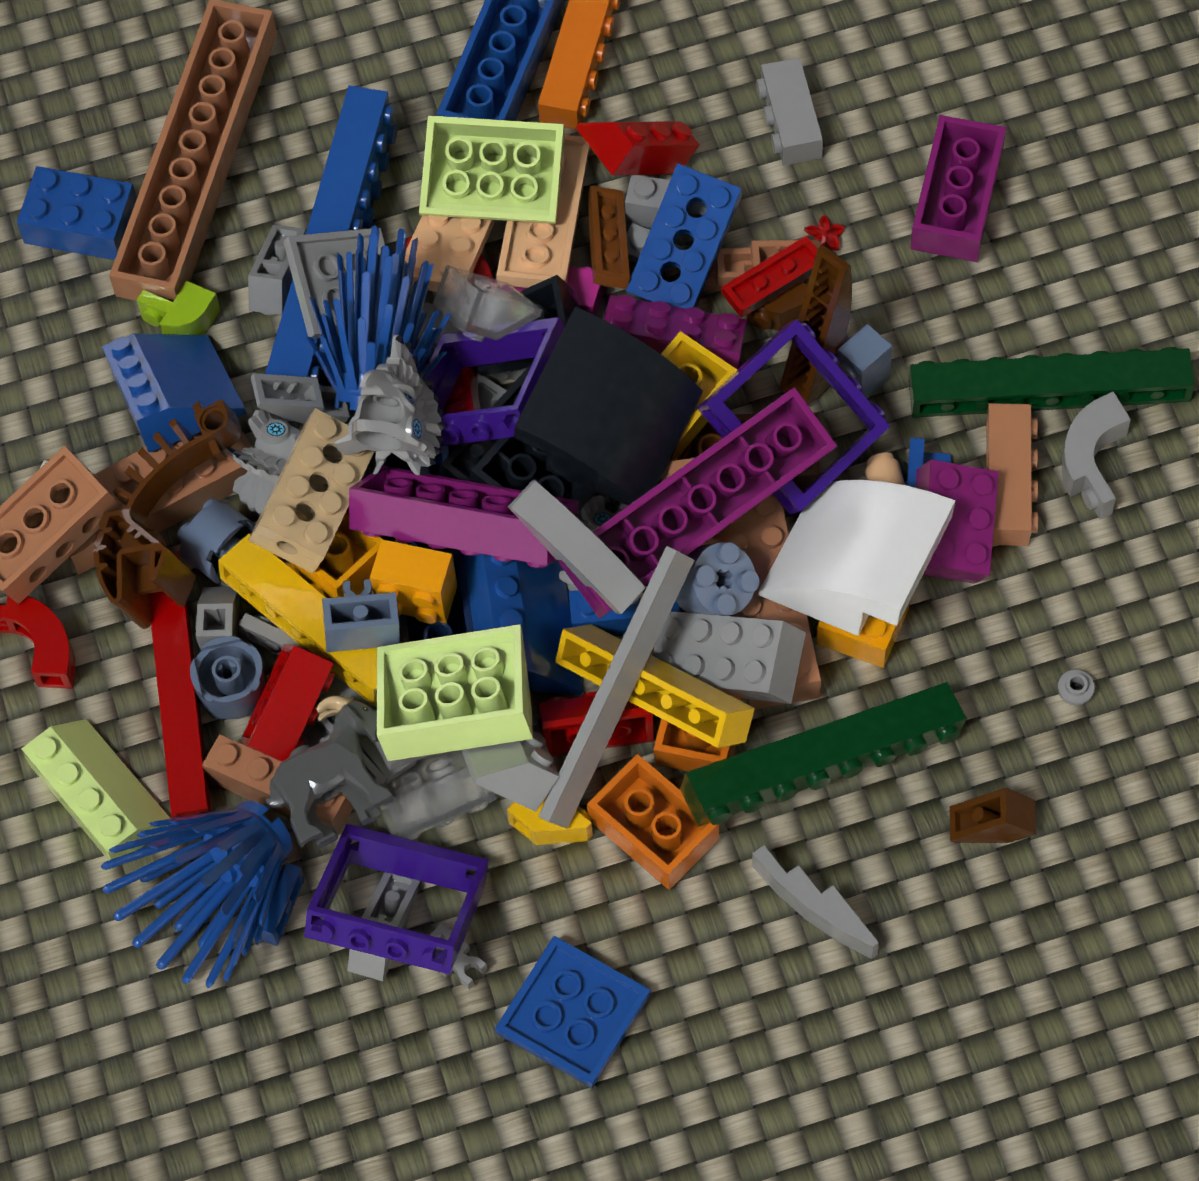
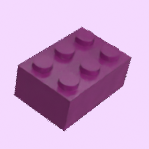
M930 460L916 470L915 488L955 500L952 518L923 575L973 584L990 575L998 471Z

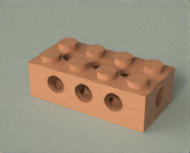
M65 445L0 506V590L17 604H20L99 529L104 512L116 511L123 506Z

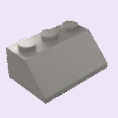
M533 716V739L461 750L474 784L533 811H537L560 777L553 762L554 758L550 755L546 740L538 727V721Z

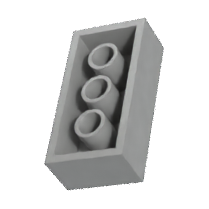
M670 611L655 643L652 656L726 694L740 696L742 699L791 704L806 632L785 621Z

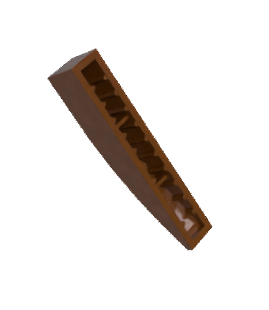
M822 245L817 250L798 321L806 323L816 335L815 340L823 349L831 351L837 358L838 349L845 342L852 304L851 266ZM792 341L779 388L787 393L795 387L806 404L809 405L831 385Z

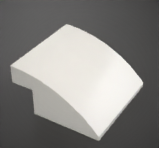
M871 480L833 481L801 511L758 595L859 636L869 615L897 626L952 518L955 500L926 490L890 482Z

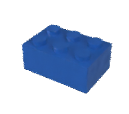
M36 166L17 219V225L23 242L29 245L115 260L137 200L133 183Z

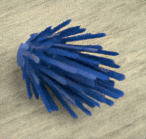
M374 225L369 236L366 259L363 257L364 237L361 233H358L355 267V312L353 255L351 252H347V272L343 273V258L337 252L340 301L335 298L333 304L339 338L330 302L327 300L323 301L326 315H321L316 300L309 297L322 334L320 340L325 353L319 351L312 337L306 336L336 393L335 408L343 409V402H350L349 410H357L362 387H360L362 377L367 371L376 369L379 364L386 363L387 357L391 355L393 335H401L404 343H411L412 348H414L426 318L427 312H422V308L430 284L434 263L428 265V261L422 263L418 280L414 282L410 296L416 264L418 238L412 241L407 264L405 261L406 232L402 228L398 230L396 253L392 254V249L384 245L381 247L379 255L380 230ZM439 310L433 311L413 351L412 356L418 359L417 371H423V380L427 378L448 352L441 351L432 363L425 364L432 353L433 345L452 313L444 316L438 328H433L440 313Z

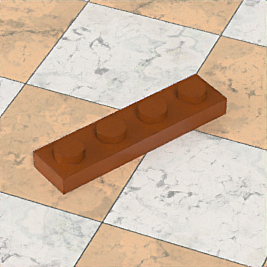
M591 185L587 199L593 284L627 289L630 274L623 191Z

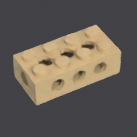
M315 408L304 424L248 541L313 574L324 559L349 506V488L361 481L374 451L364 450L350 456L337 451L334 441L347 436L348 425Z

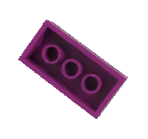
M939 115L912 227L911 250L973 262L978 261L1003 153L1006 127Z
M610 295L604 320L644 342L658 353L662 354L681 331L738 370L746 319H741L727 313L721 315L707 313L695 307L686 309L674 307L662 301L647 302L636 300L628 295Z

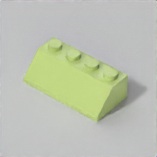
M87 719L50 726L21 748L30 767L108 860L132 853L143 846L118 853L109 851L110 848L125 844L126 841L140 838L137 834L142 831L159 828L151 826L149 824L151 822L171 819Z

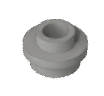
M1071 670L1064 673L1059 679L1058 693L1066 703L1075 706L1087 703L1093 696L1094 682L1086 672ZM1073 682L1080 683L1083 686V688L1081 690H1074L1071 688L1070 684Z

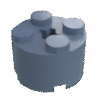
M211 498L204 504L202 510L191 522L185 523L179 529L177 539L181 541V556L213 582L220 583L218 560L245 536L251 535L256 524L226 502Z
M722 542L701 545L687 555L694 559V563L676 601L687 613L720 616L733 615L743 610L751 601L754 591L759 587V576L755 572L749 556L734 543Z
M234 636L217 637L206 642L200 648L201 651L195 660L193 658L190 666L191 680L201 706L215 719H238L251 714L267 681L259 652L251 644L249 645Z

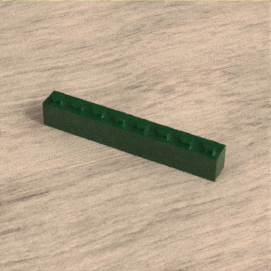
M1166 347L1161 350L1152 351L1131 349L1118 353L1096 351L1092 354L1083 355L1061 353L1057 356L1048 357L1027 355L1014 359L992 357L979 361L957 359L944 363L922 361L918 364H910L908 380L912 418L987 414L989 403L1030 404L1031 411L1085 408L1094 400L1111 392L1115 393L1122 406L1190 402L1194 389L1190 349H1178L1177 347Z
M948 682L686 772L680 790L698 827L708 823L718 825L727 821L736 813L742 811L745 813L755 812L762 808L765 803L776 799L779 802L789 800L799 791L811 788V790L820 789L831 780L841 776L845 779L854 777L864 768L872 765L883 767L891 763L898 756L907 753L909 756L917 755L929 745L938 742L942 745L948 744L960 736V731L967 717Z

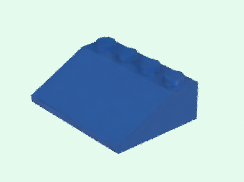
M132 334L127 337L117 338L111 343L102 346L113 378L148 453L161 448L152 438L157 432L161 433L171 444L181 440L168 423L173 419H176L192 435L201 432L192 407L197 401L204 407H207L222 399L237 417L247 414L208 335Z
M466 555L464 557V566L474 632L520 624L523 633L530 692L580 695L583 692L581 676L555 663L562 630L572 627L566 583L559 579L560 571L564 570L558 561L554 560L546 567L535 568L528 566L527 562L518 560L498 561L491 555Z

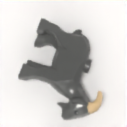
M340 696L327 697L316 708L320 713L318 716V721L320 722L330 716H336L329 739L310 748L308 745H303L293 750L289 756L290 758L279 764L274 777L270 780L269 790L271 796L266 799V803L273 808H281L285 805L289 808L291 813L290 824L300 847L313 840L317 848L320 849L338 839L336 831L332 827L322 824L316 817L317 804L325 803L341 793L352 805L362 826H365L381 817L380 811L376 808L377 806L394 801L392 793L385 787L376 784L369 775L364 764L363 752L359 738L366 735L373 743L377 742V711L361 702Z

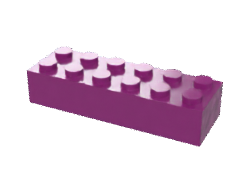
M382 466L377 474L371 473L349 488V529L362 531L366 536L379 537L384 535L394 537L396 541L401 543L415 541L427 543L433 549H444L447 547L459 549L465 555H491L498 561L518 560L527 562L528 566L535 568L546 567L555 560L551 553L508 508L522 490L432 474L415 475L410 470ZM555 497L578 518V500Z

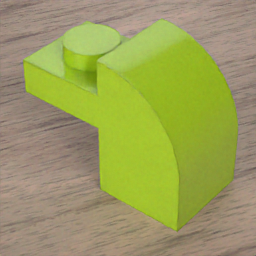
M188 281L184 283L173 302L146 290H142L136 300L143 320L152 326H160L162 334L204 335L221 311L216 293Z

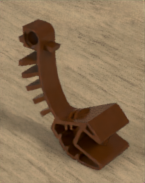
M222 399L207 407H204L199 401L192 406L195 412V419L202 433L196 439L176 419L168 422L184 443L178 450L161 433L157 432L153 435L152 438L169 456L159 464L142 447L138 454L153 470L143 478L133 468L128 466L124 473L138 486L137 489L131 494L116 486L113 494L126 505V508L103 513L99 527L101 532L97 534L94 544L96 549L93 551L100 585L110 602L142 629L149 628L152 623L151 593L163 591L179 607H183L192 590L196 575L165 547L164 538L155 532L153 528L146 525L145 521L164 493L186 473L213 456L220 462L228 460L224 450H226V447L233 446L239 440L242 431L236 414Z

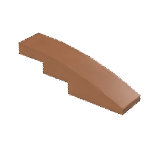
M798 240L752 241L750 248H721L704 291L721 290L723 285ZM811 240L818 249L820 247V240Z

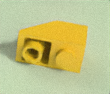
M548 795L537 811H533L516 802H513L507 809L509 824L535 845L589 841L593 836L592 822H590L591 817L579 806L568 829L540 818L539 814Z

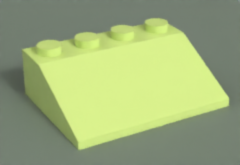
M428 116L419 215L556 224L565 147L564 124Z
M520 624L377 647V738L388 761L533 739L532 706L523 633Z

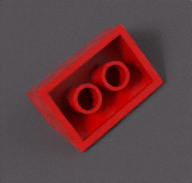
M682 121L578 123L576 126L577 131L612 176L673 174L677 163L685 166L700 146L692 135L689 126Z
M283 644L239 743L281 762L290 758L291 752L304 744V739L300 737L305 725L311 726L318 714L316 709L318 705L315 703L320 692L326 693L333 681L335 673L330 670L334 663L295 645Z
M589 692L582 697L572 699L553 697L544 703H539L543 737L546 740L551 756L568 754L597 692ZM628 701L605 749L654 742L653 714Z

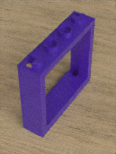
M559 317L449 333L441 336L429 363H432L441 351L448 352L427 376L425 381L433 383L432 392L439 397L438 406L442 411L462 368L534 358V361L514 405L442 414L441 421L446 427L441 431L444 441L440 446L514 437L515 425L565 328Z
M797 319L786 324L697 407L699 412L722 438L741 426L742 423L724 404V401L788 341L792 340L869 428L803 492L791 480L773 493V496L790 515L801 512L890 427L885 420L886 415L877 404L870 403L861 393L863 389L858 381L851 376L845 375L838 367L839 361L836 356L828 349H823L815 340L816 335L806 323H800Z
M346 824L307 908L304 937L450 975L484 891L489 860ZM352 840L359 841V846L353 845ZM352 863L466 892L467 895L449 939L446 940L329 910L349 864ZM468 869L476 871L475 875L467 874Z

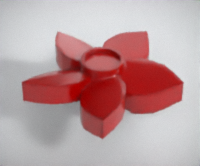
M823 215L819 220L818 226L804 227V231L807 234L815 237L814 240H820V247L826 244L829 249L839 251L838 237L844 232V226L840 224H832L830 226L828 218Z

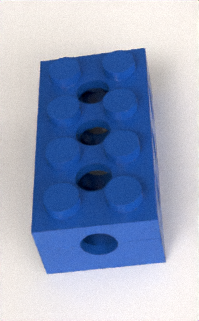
M677 163L627 286V295L641 301H662L674 307L685 309L690 307L697 308L741 200L742 189ZM695 204H702L707 210L702 217L693 218L688 214L690 207ZM686 235L694 239L693 245L687 250H680L675 246L677 239L681 236ZM667 268H678L681 271L680 277L674 282L665 281L662 276Z

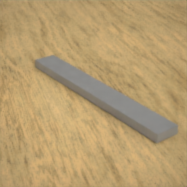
M668 546L665 548L559 771L560 777L550 790L541 809L540 818L568 829L694 563V559Z

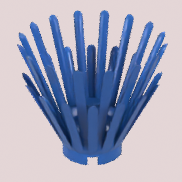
M243 801L235 809L149 823L151 826L159 828L142 831L137 834L140 838L114 846L109 851L118 853L149 844V846L106 861L101 865L102 869L108 870L203 837V839L116 879L103 887V893L109 894L139 879L141 882H149L199 857L114 913V919L121 921L154 899V906L162 908L194 885L132 941L133 946L136 948L143 946L201 895L174 924V929L182 931V933L157 961V968L162 970L169 965L225 899L220 910L199 939L198 946L200 950L182 977L184 984L189 983L193 979L250 889L251 891L206 980V987L210 988L215 983L235 943H237L223 976L225 982L228 981L234 966L237 965L241 953L243 956H246L249 952L254 935L255 944L257 946L259 944L282 863L288 859L286 857L293 849L291 836L280 818L278 817L271 823L263 816L269 810L265 805L255 801Z

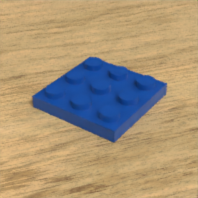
M553 936L495 1027V1033L593 1089L650 997L651 990Z

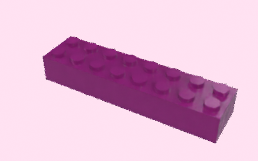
M794 387L592 532L646 586L649 584L667 546L686 556L823 458L837 445ZM556 559L599 619L612 610L592 587L585 586L562 560Z

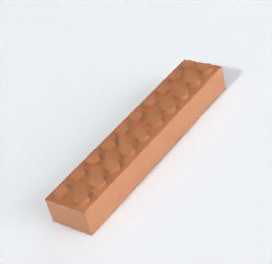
M209 0L109 274L116 297L136 301L142 290H146L173 302L184 283L191 281L277 36L273 11L219 0Z

